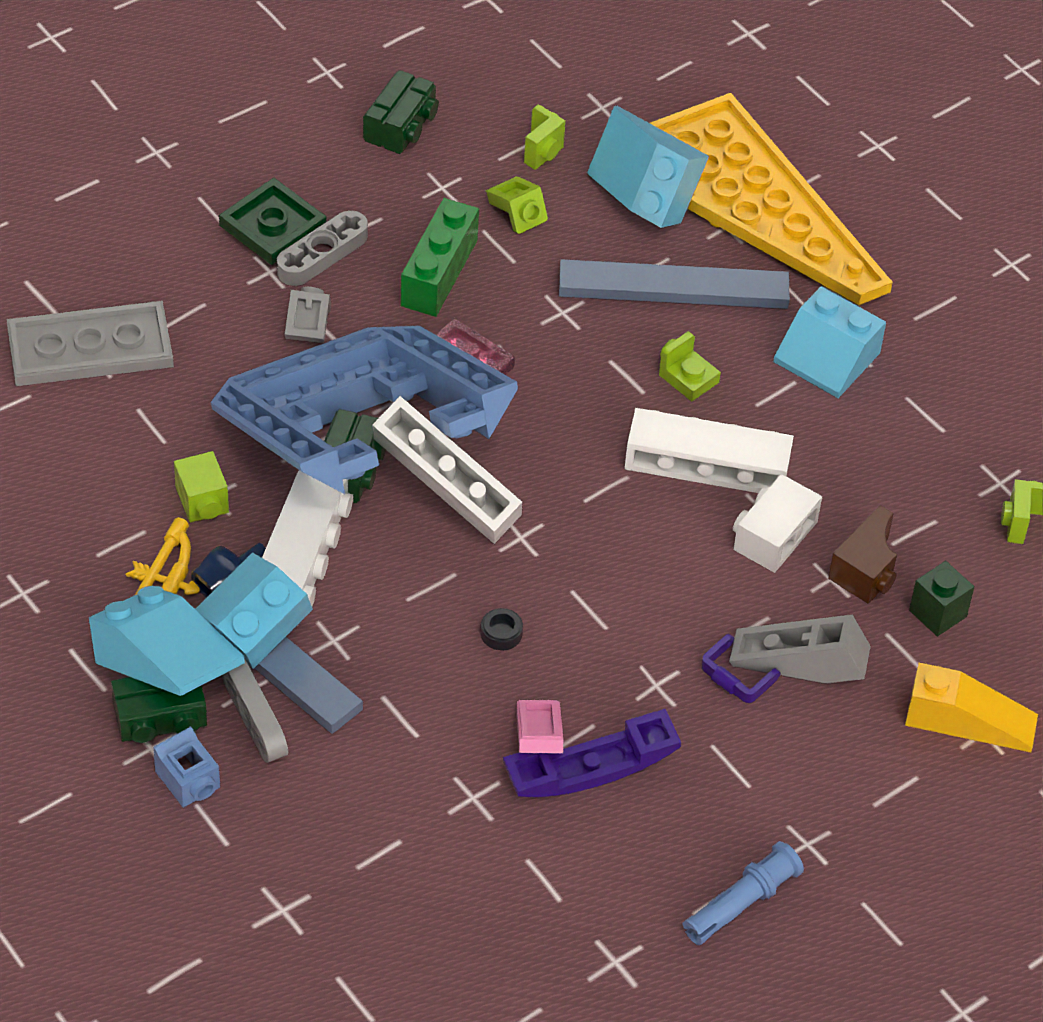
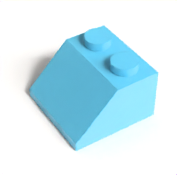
M821 286L800 307L774 356L773 362L839 398L880 354L886 321Z
M252 552L195 610L244 655L247 664L254 669L313 608L306 592L276 565Z

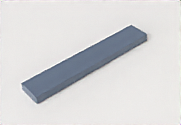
M561 259L559 296L788 309L790 300L789 272Z

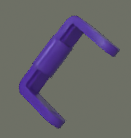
M728 633L703 655L702 670L711 677V680L728 693L734 694L745 703H752L778 680L781 672L774 668L751 689L741 683V680L722 666H718L713 662L734 642L735 638Z

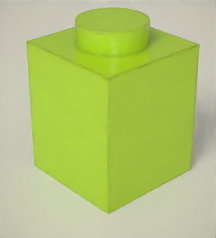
M213 451L174 461L175 487L190 523L203 519H212L218 515L229 513L228 486Z

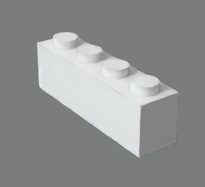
M401 396L372 425L374 440L492 543L495 544L522 515V501Z
M635 408L627 443L625 469L759 493L765 485L771 486L780 474L787 477L794 436L775 431L742 427L735 424L702 420L695 417L668 414L656 410Z
M299 470L262 558L276 565L306 592L311 606H313L316 594L314 584L317 579L322 580L325 576L329 560L327 552L329 547L335 549L338 544L341 532L339 522L341 517L347 518L349 516L353 503V494L348 493V479H343L345 494Z

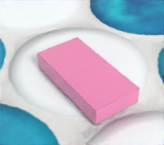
M517 701L516 715L519 753H563L560 701Z

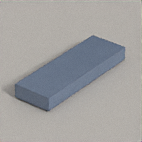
M287 637L254 668L331 734L363 710V701Z

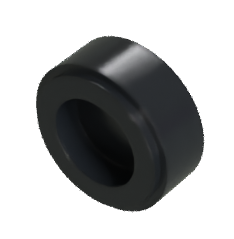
M498 608L485 614L481 622V638L488 647L503 651L512 649L520 643L523 634V622L516 612L510 609Z

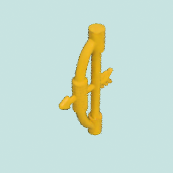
M179 517L174 519L164 536L165 543L150 568L146 564L143 565L133 561L134 570L127 572L125 575L142 581L135 595L138 594L140 589L152 586L154 581L163 583L161 586L163 590L177 594L179 588L185 590L186 595L199 593L200 588L194 581H190L189 584L183 582L189 572L188 564L191 554V544L186 534L189 524L185 519ZM180 543L178 562L173 565L168 576L159 574L172 549Z

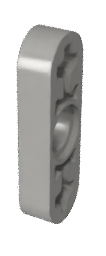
M357 211L341 212L283 250L277 257V275L279 280L290 286L305 284L362 246L368 238L367 218ZM318 244H328L332 249L328 252H318L313 247Z
M245 660L244 664L223 674L222 678L261 757L268 763L287 756L288 746L284 733Z

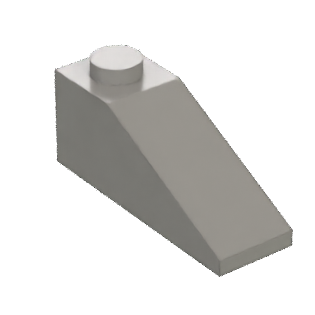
M844 615L738 628L729 662L733 667L766 673L776 668L781 672L780 675L820 683L843 682L865 678L871 646L854 616Z

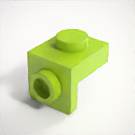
M539 104L532 109L531 133L525 138L524 164L534 170L547 160L551 161L556 157L558 152L564 147L565 120Z
M1015 479L1010 501H1004L1001 525L1008 526L1007 542L1024 544L1030 514L1043 515V483Z

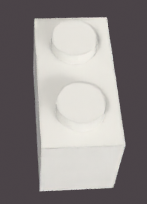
M780 474L771 486L765 485L756 497L755 505L749 511L743 510L737 517L733 526V531L736 532L734 550L775 573L818 522L822 496Z

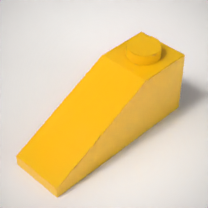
M919 662L905 726L1031 753L1038 714L961 671Z

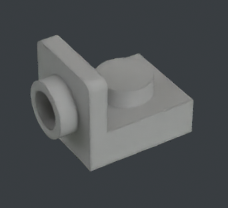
M302 287L301 291L291 290L285 339L324 343L328 313L331 312L332 305L330 294H324L322 289L316 287Z

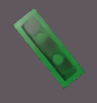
M443 198L401 274L402 307L437 317L478 240L479 208Z

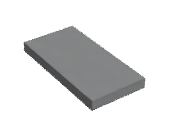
M163 301L6 319L16 386L174 367Z

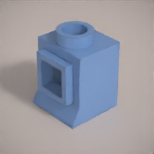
M191 727L153 747L155 772L183 808L196 800L202 801L208 798L216 789L220 788L219 766L197 739ZM186 756L194 766L184 770L177 759Z

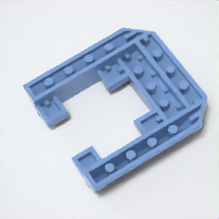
M421 326L368 327L230 377L211 401L212 410L301 472L345 494L343 479L359 478L364 475L365 471L379 466L376 450L358 438L332 447L312 434V432L323 429L322 425L332 422L336 411L339 409L357 413L389 400L395 402L399 396L408 401L416 394L437 407L429 411L430 421L448 437L462 438L470 435L472 430H475L490 439L517 392L518 386L517 381Z

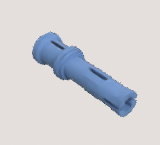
M779 841L772 846V852L757 864L751 862L743 871V878L683 922V927L687 929L685 931L687 936L695 944H703L712 934L736 918L759 898L763 900L771 898L776 894V888L789 877L801 875L804 872V867L795 850L790 845Z

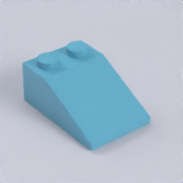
M614 106L587 174L630 211L662 228L682 222L709 156L623 108Z
M159 586L144 587L138 591L137 595L124 601L110 603L105 607V610L89 617L96 664L179 696L245 663L244 655L182 596L165 591Z

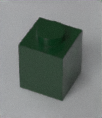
M945 560L915 581L909 611L938 637L967 617L975 586Z

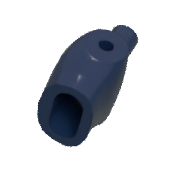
M257 543L238 557L226 547L218 546L191 572V579L207 598L252 552L262 558L266 548L263 544Z

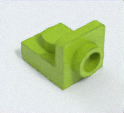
M516 176L486 190L489 204L509 213L512 229L518 234L542 224L548 219L541 187Z
M688 331L677 339L669 340L662 348L659 376L692 402L720 382L721 372L693 350L695 336Z

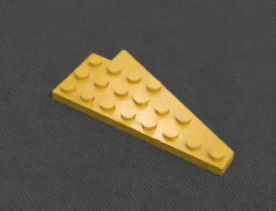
M732 93L650 122L655 127L709 156L687 209L705 218L711 225L721 227L857 305L891 293L893 283Z

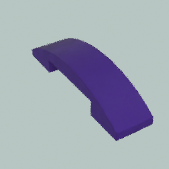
M666 709L626 720L624 731L564 748L563 753H515L503 757V763L518 797L557 796L598 787L636 773L681 747V740Z

